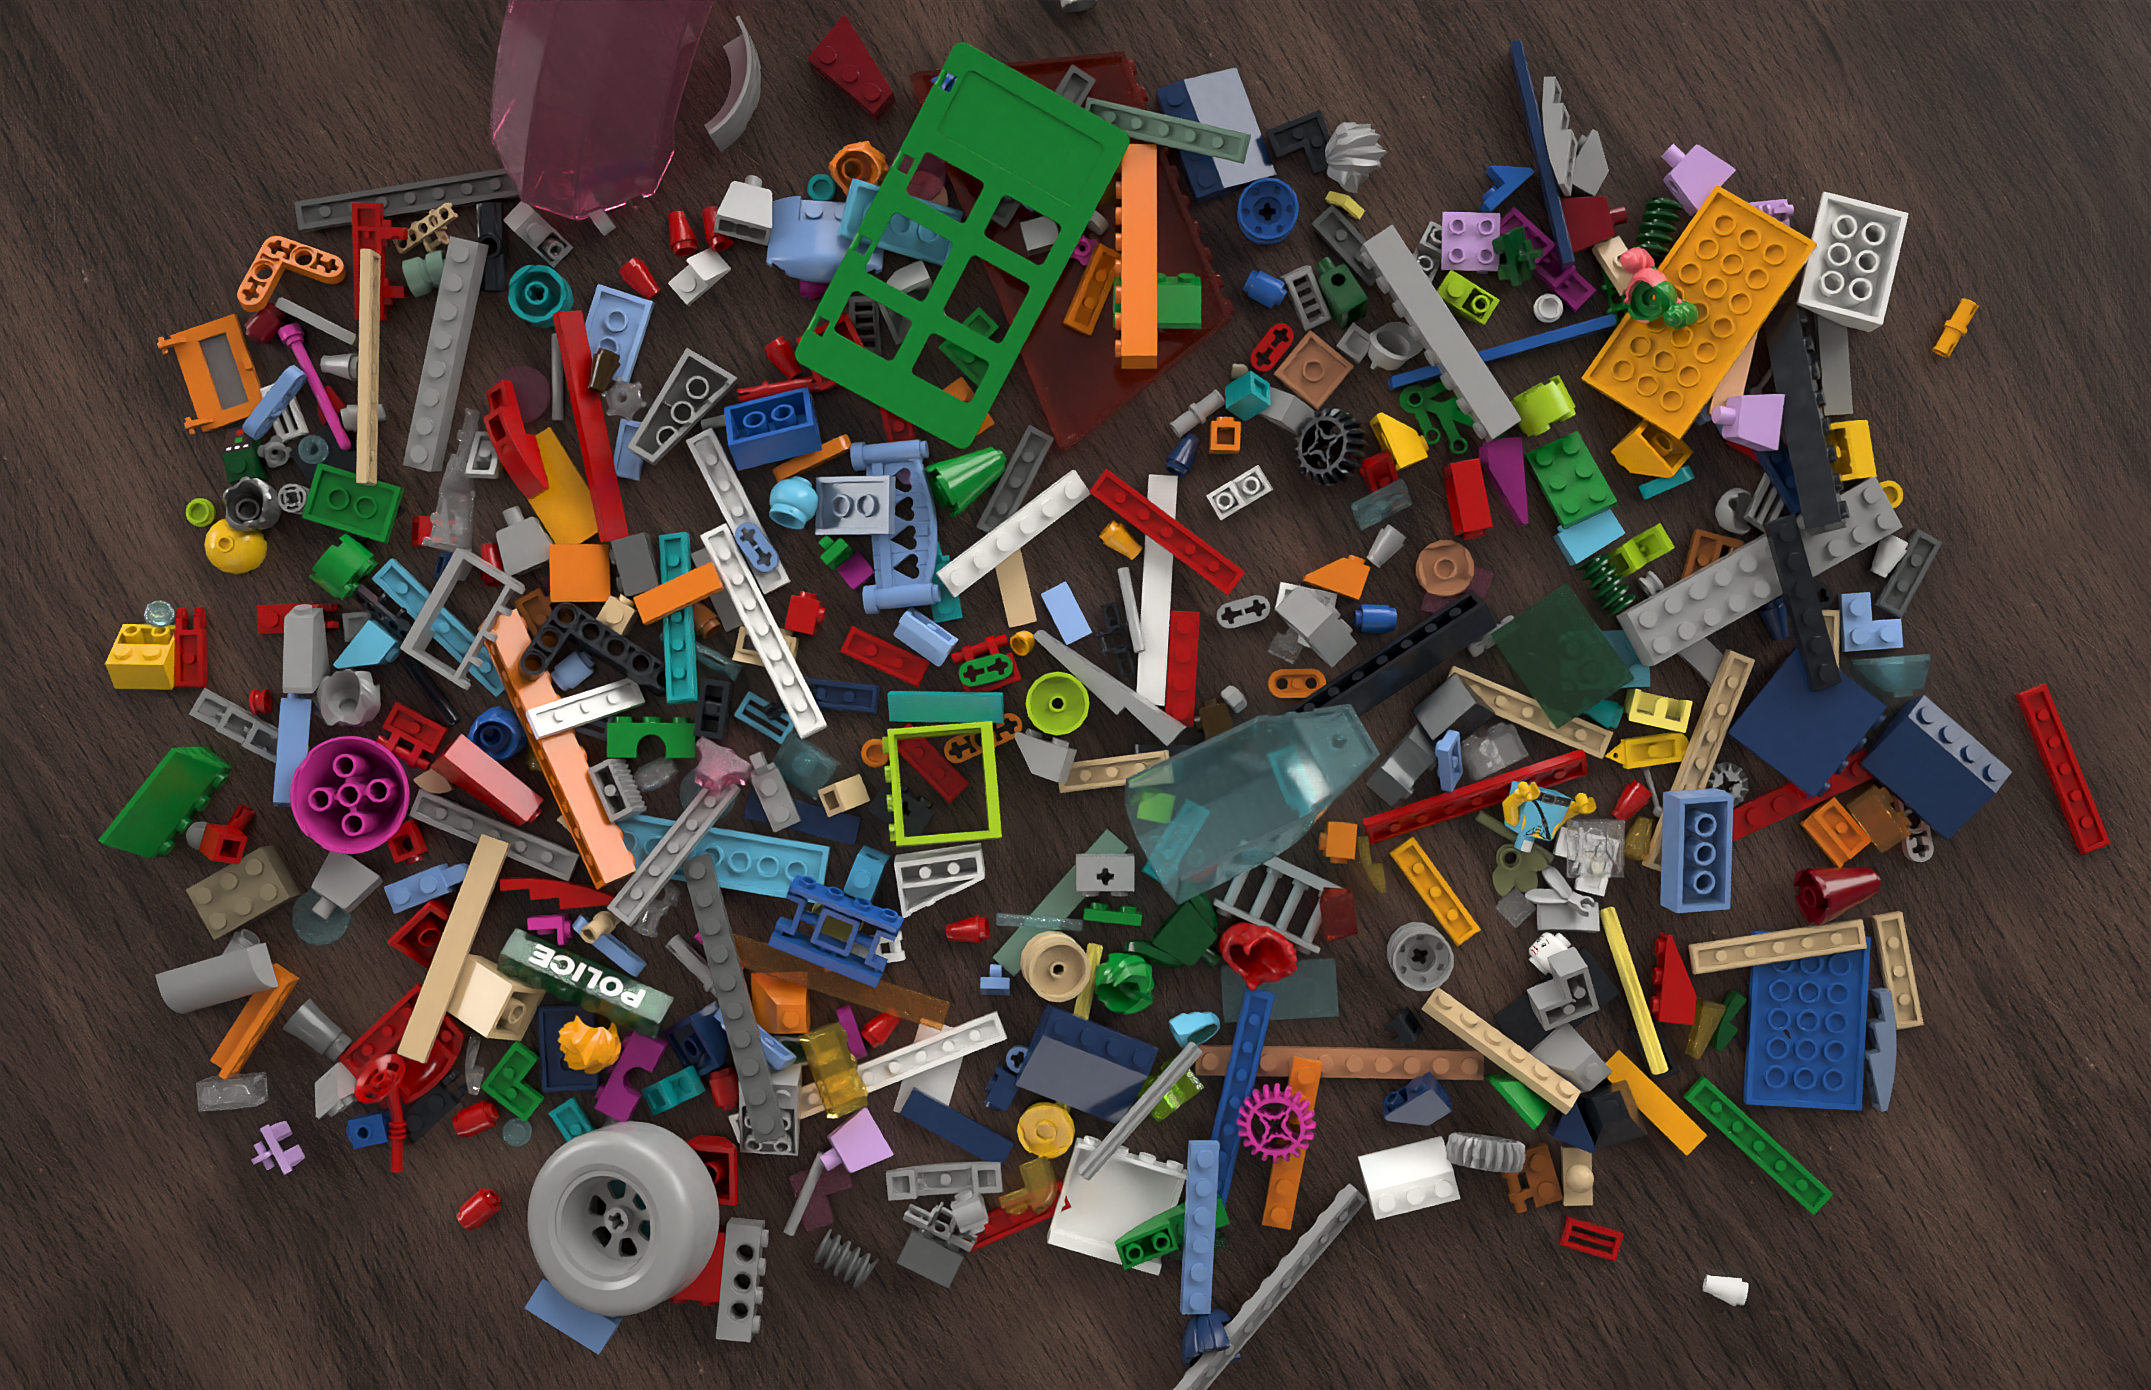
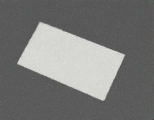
M921 1018L914 1043L953 1027ZM963 1056L903 1079L893 1111L900 1113L914 1087L949 1106Z

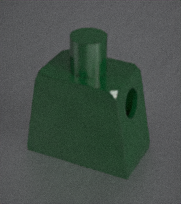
M1330 257L1319 261L1315 265L1320 274L1318 286L1326 305L1340 329L1343 330L1366 316L1368 298L1345 264L1335 267Z

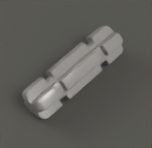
M1512 615L1501 620V624H1496V628L1466 647L1470 655L1477 657L1484 652L1485 648L1489 649L1505 638L1507 633L1510 634L1519 628L1517 620Z

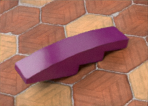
M1513 207L1500 220V236L1515 227L1523 226L1526 240H1531L1532 249L1540 248L1542 250V256L1535 259L1536 269H1533L1532 272L1576 314L1596 294L1597 290L1576 272L1574 265L1571 269L1561 271L1555 248L1556 244L1520 211Z

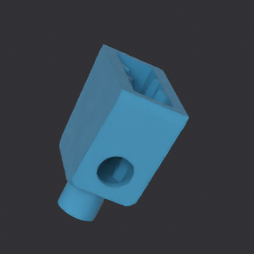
M864 845L857 854L843 890L844 894L854 898H864L872 904L891 855Z

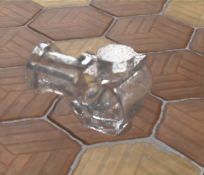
M668 881L663 887L666 892L665 898L663 900L654 898L632 929L646 936L657 937L658 932L656 929L661 916L667 914L669 906H677L681 891Z

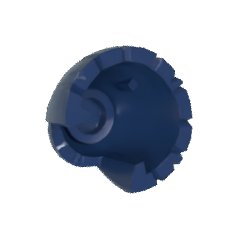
M1211 1309V1314H1194L1189 1319L1184 1329L1181 1347L1182 1364L1185 1369L1194 1366L1203 1353L1213 1351L1215 1348L1219 1352L1230 1347V1342L1224 1326L1232 1321L1228 1313L1220 1309ZM1240 1351L1235 1355V1357L1229 1362L1228 1365L1242 1358Z

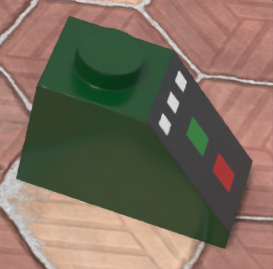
M243 426L227 429L222 455L228 483L237 484L241 478L246 476L267 481L268 475L264 457H260L257 454L258 446L262 445L261 439L254 440L242 430Z

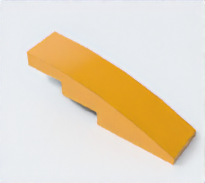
M1620 1050L1605 1063L1612 1071L1606 1078L1611 1083L1626 1080L1637 1108L1686 1156L1707 1137V1134Z

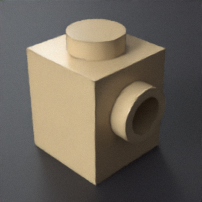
M620 594L619 598L609 596L596 619L620 635L628 636L639 617L637 608L634 607L635 602Z
M860 774L818 790L828 817L870 801Z

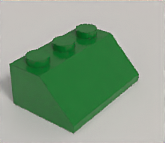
M1157 273V328L1201 329V277H1195L1192 273H1180L1178 277H1167L1164 273ZM1114 276L1113 328H1115V313H1121V304H1115L1116 286H1121V277Z

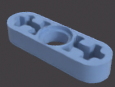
M295 365L288 367L247 418L242 430L254 440L263 437L304 385L307 374Z
M581 913L572 924V927L580 934V931L583 930L581 928L589 924L593 919ZM610 933L603 934L595 942L591 943L626 972L635 977L646 966L642 958Z

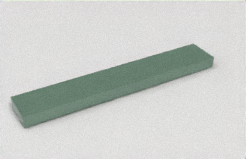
M1087 97L1085 105L1087 111L1125 131L1129 138L1241 164L1245 163L1251 138L1250 134Z
M1106 829L1085 854H1124L1129 847L1109 829ZM1076 864L993 956V959L1011 975L1015 976L1021 969V953L1027 942L1039 933L1049 930L1055 931L1084 899L1085 896H1082V891H1076ZM1103 868L1102 873L1097 874V877L1102 878L1108 872V869Z

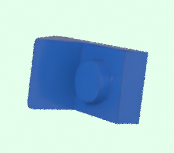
M1489 166L1485 173L1498 188L1494 185L1482 196L1485 202L1479 209L1482 213L1493 212L1533 175L1534 171L1527 167Z

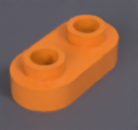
M1280 669L1273 672L1268 679L1269 691L1278 698H1306L1326 685L1325 676L1316 669ZM1280 678H1284L1287 681L1285 689H1279L1277 686V681ZM1308 678H1313L1316 681L1313 689H1309L1306 686Z

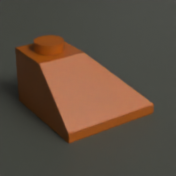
M809 971L751 973L752 1008L756 1023L766 1032L773 1034L807 1033L811 1028Z

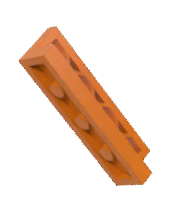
M277 963L272 964L278 987L255 993L251 996L210 1059L211 1062L222 1068L218 1076L224 1080L239 1074L300 979Z

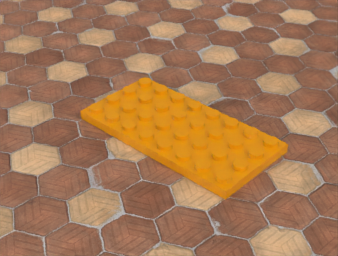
M1716 185L1657 269L1665 275L1667 281L1673 284L1678 298L1696 305L1699 311L1698 321L1694 325H1687L1685 328L1677 330L1667 326L1663 317L1649 323H1640L1627 312L1582 376V381L1668 435L1681 441L1814 252L1817 243Z

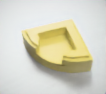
M1329 191L1325 198L1328 204L1342 207L1348 212V216L1360 219L1365 212L1348 195Z

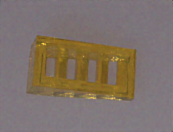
M1702 998L1696 1000L1694 1025H1691L1686 1047L1687 1055L1695 1059L1701 1058L1726 1010V1005Z

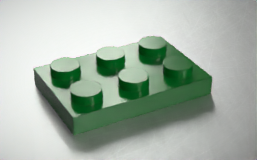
M1578 431L1525 454L1526 463L1563 529H1567L1617 506V500Z
M318 463L302 518L388 544L404 488L378 480L376 486H365L356 483L355 473Z

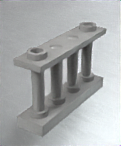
M1240 841L1236 851L1242 854L1240 857L1242 862L1224 900L1221 901L1214 897L1212 904L1217 906L1216 912L1230 919L1234 914L1258 926L1270 927L1272 930L1284 935L1286 939L1296 943L1294 948L1307 955H1310L1311 951L1319 954L1321 948L1312 943L1330 903H1334L1336 898L1343 901L1347 890L1244 841ZM1258 861L1268 866L1266 869L1268 874L1250 913L1234 907V904L1252 865L1256 866ZM1283 874L1294 878L1292 882L1294 886L1276 925L1260 919L1278 878H1282ZM1309 886L1320 890L1318 894L1320 899L1302 938L1286 931L1304 890L1308 891Z

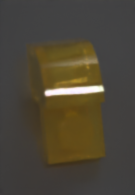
M1046 1156L1019 1165L1026 1188L999 1197L1001 1207L1006 1213L1011 1212L1012 1215L1020 1214L1027 1211L1028 1206L1031 1205L1032 1209L1037 1214H1040L1053 1203L1057 1193V1179L1051 1161Z

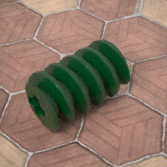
M1653 197L1645 205L1648 212H1644L1642 215V220L1645 223L1639 225L1638 229L1642 234L1636 236L1635 241L1638 245L1634 247L1645 249L1654 262L1662 263L1663 259L1660 258V255H1667L1670 252L1663 245L1672 244L1674 241L1671 237L1667 236V233H1675L1677 231V228L1670 225V222L1680 221V217L1673 212L1683 210L1684 206L1667 198Z
M1598 554L1576 567L1575 571H1586L1581 580H1592L1587 590H1598L1593 600H1604L1599 609L1600 611L1610 610L1609 614L1605 617L1607 618L1631 604L1636 596L1634 594L1625 595L1629 589L1628 584L1618 585L1623 579V575H1612L1617 569V565H1606L1611 556L1609 554L1602 556Z

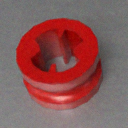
M258 689L251 691L249 706L253 715H259L260 712L264 715L271 713L273 699L269 689H263L261 692Z

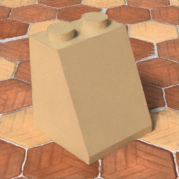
M468 954L447 1012L486 1038L521 1041L547 990L483 956Z

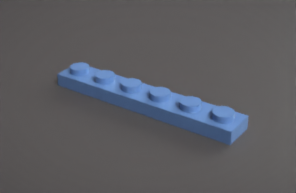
M1189 1140L1180 1293V1312L1182 1314H1211L1220 1143L1217 1140Z

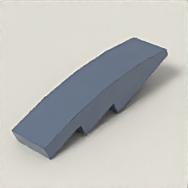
M1880 987L1870 989L1876 1018L1866 1020L1871 1048L1865 1049L1864 1072L1872 1107L1883 1112L1888 1110L1893 1088L1897 1044L1892 993L1890 990Z

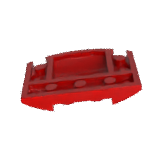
M420 983L414 986L338 1058L357 1080L362 1072L378 1058L388 1054H397L422 989ZM447 1013L444 1016L427 1063H421L400 1055L406 1063L404 1077L397 1086L400 1104L410 1103L430 1091L446 1076L456 1062L466 1034ZM397 1064L389 1065V1070L395 1072L399 1068ZM373 1093L370 1094L373 1098L377 1097ZM387 1097L377 1102L384 1110L389 1109Z

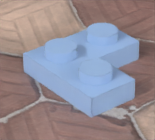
M1870 592L1838 595L1842 652L1903 647L1901 619L1872 621Z

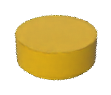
M1894 481L1880 482L1879 484L1892 508L1894 509L1899 506L1903 499V491L1900 485Z

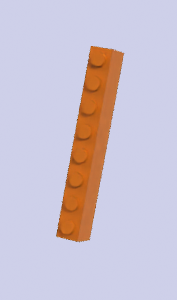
M1129 144L1116 169V173H1122V181H1116V199H1122V207H1116V225H1122V233H1116V251H1121V260H1116V277H1121V286H1116L1115 304H1121V313H1115V331H1121V340H1115V358H1121V369H1157V144Z

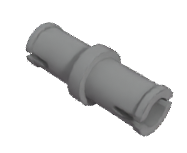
M1215 389L1197 404L1192 403L1189 405V410L1173 422H1170L1169 425L1177 437L1181 438L1182 435L1197 424H1204L1209 415L1226 404L1225 400Z

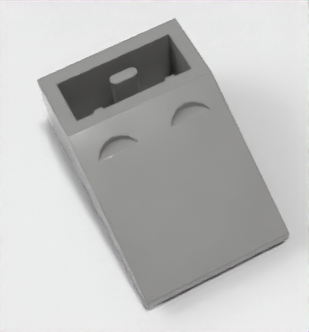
M792 1064L790 1067L781 1070L769 1067L787 1135L760 1144L755 1142L739 1082L740 1152L798 1156L802 1100V1064Z

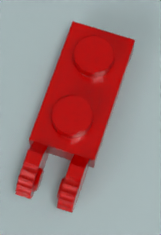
M296 603L257 605L258 634L284 633V617L297 605L309 604L312 605V608H323L324 612H334L338 610V604ZM324 621L325 629L339 628V622Z
M179 607L176 609V630H174L175 687H208L206 611L204 607H195L194 629L187 630L189 625L188 610L185 607Z

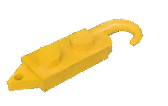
M1678 732L1621 739V743L1607 753L1605 757L1622 764L1623 768L1626 769L1682 762L1689 741L1683 733Z

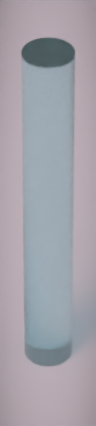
M997 913L996 925L1071 931L1083 930V920L1002 913Z

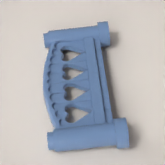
M916 439L866 445L865 442L852 443L850 454L855 472L866 471V476H895L902 469L907 468L911 472L909 481L912 484L911 490L906 493L895 488V506L904 498L911 497L913 499L911 509L914 511V518L911 521H905L895 515V535H871L876 585L863 587V605L866 614H878L882 609L932 605L940 602V585L932 583L938 542L936 508L929 480L922 465L923 459L929 457L927 441ZM908 526H914L916 529V534L913 538L916 539L917 546L913 550H908L891 541ZM912 554L918 557L916 567L919 569V575L915 579H911L894 569Z

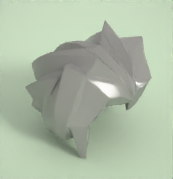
M1343 122L1337 126V129L1327 143L1325 155L1326 162L1328 163V177L1339 182L1341 187L1348 192L1358 193V186L1368 179L1369 173L1381 168L1379 160L1387 153L1377 143L1381 135L1376 134L1375 130L1371 129V124Z
M354 668L336 671L331 677L326 676L321 681L318 690H316L317 695L312 698V701L315 703L313 705L315 715L321 718L322 722L327 725L339 724L342 727L345 725L362 727L367 721H372L381 708L380 684L374 685L371 672L356 671Z

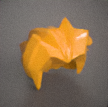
M576 1016L574 1021L565 1024L558 1031L560 1038L557 1041L561 1043L560 1050L566 1054L564 1061L568 1062L569 1068L574 1070L584 1069L587 1074H595L604 1067L613 1065L619 1058L621 1042L614 1020L611 1021L607 1031L604 1027H589L581 1021L579 1016Z

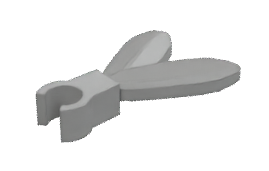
M1549 864L1546 868L1542 869V876L1552 889H1533L1525 893V898L1534 904H1567V906L1575 909L1584 917L1589 916V910L1582 908L1581 905L1589 904L1592 908L1595 904L1594 899L1589 896H1582L1574 891L1572 893L1570 886L1560 872Z

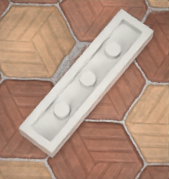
M626 678L530 709L525 715L536 740L642 706L645 700L638 684Z

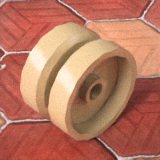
M1049 930L1037 934L1027 942L1021 953L1020 967L1023 977L1040 997L1048 1001L1064 1002L1071 1000L1084 990L1089 981L1091 966L1088 955L1072 937L1061 931Z

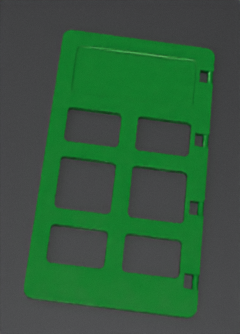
M964 42L956 44L943 65L938 78L795 351L797 361L960 449L969 447L1130 143L1128 134L977 48ZM948 73L957 78L950 93L941 89ZM925 154H933L984 184V188L966 222L960 223L907 193V187ZM905 155L914 159L907 175L898 170ZM1009 196L1060 225L1061 231L1042 265L1032 263L985 236L984 231L1002 197ZM896 213L903 215L952 243V249L926 299L923 301L914 299L866 272V266L892 216ZM863 236L872 240L865 256L856 252ZM972 256H977L1029 285V292L1001 343H995L949 318L943 312L948 299ZM853 292H860L911 321L912 325L893 360L888 361L835 332V325ZM821 317L830 321L822 337L814 333ZM931 334H937L988 362V370L970 402H963L912 373V368Z

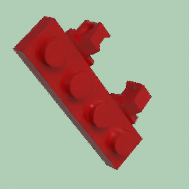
M351 202L355 320H359L360 249H371L381 256L380 321H386L387 305H393V298H409V287L391 286L390 278H386L385 246H390L389 239H408V228L391 227V220H384V203Z

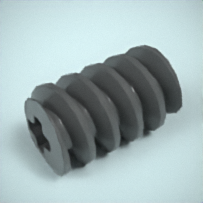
M829 1229L815 1252L814 1263L818 1264L825 1259V1270L834 1265V1276H838L844 1271L843 1281L848 1282L851 1278H855L853 1288L856 1289L865 1283L879 1259L877 1258L870 1264V1253L867 1252L862 1257H859L861 1250L859 1246L849 1251L851 1241L847 1240L844 1244L840 1245L841 1235L837 1234L834 1238L830 1239L831 1229Z

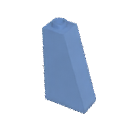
M288 693L287 698H281L273 806L291 807L290 788L296 768L301 765L308 755L311 699H306L305 694Z

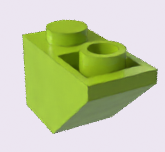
M1453 270L1447 273L1436 290L1453 315L1483 326L1500 301Z

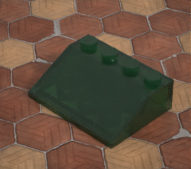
M1568 583L1560 585L1490 634L1493 641L1556 729L1562 727L1635 679Z

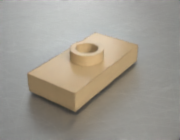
M1617 236L1594 245L1592 252L1620 296L1625 294L1629 282L1634 275L1627 272L1620 263L1621 255L1628 251L1621 238Z

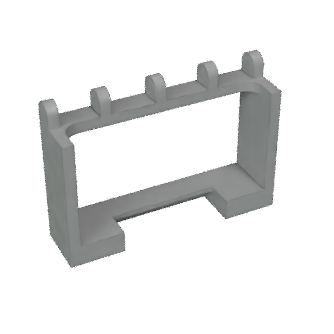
M456 548L400 649L461 688L468 690L471 685L469 683L471 680L466 677L468 670L472 664L478 667L482 666L484 662L476 656L486 639L496 642L498 636L491 632L501 613L510 617L513 611L505 606L515 591L520 594L524 593L525 585L474 553ZM474 565L505 584V587L456 671L425 652V649L436 632L431 627L458 580L465 581Z

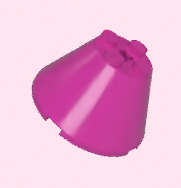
M359 736L336 737L314 747L308 752L301 765L296 768L290 788L292 812L304 834L320 844L322 848L341 854L366 852L388 841L397 832L405 819L410 796L406 773L394 754L380 743Z

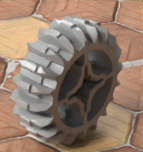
M1454 1132L1449 1135L1446 1144V1159L1459 1166L1485 1171L1520 1172L1523 1169L1526 1157L1525 1145L1521 1142L1485 1134Z

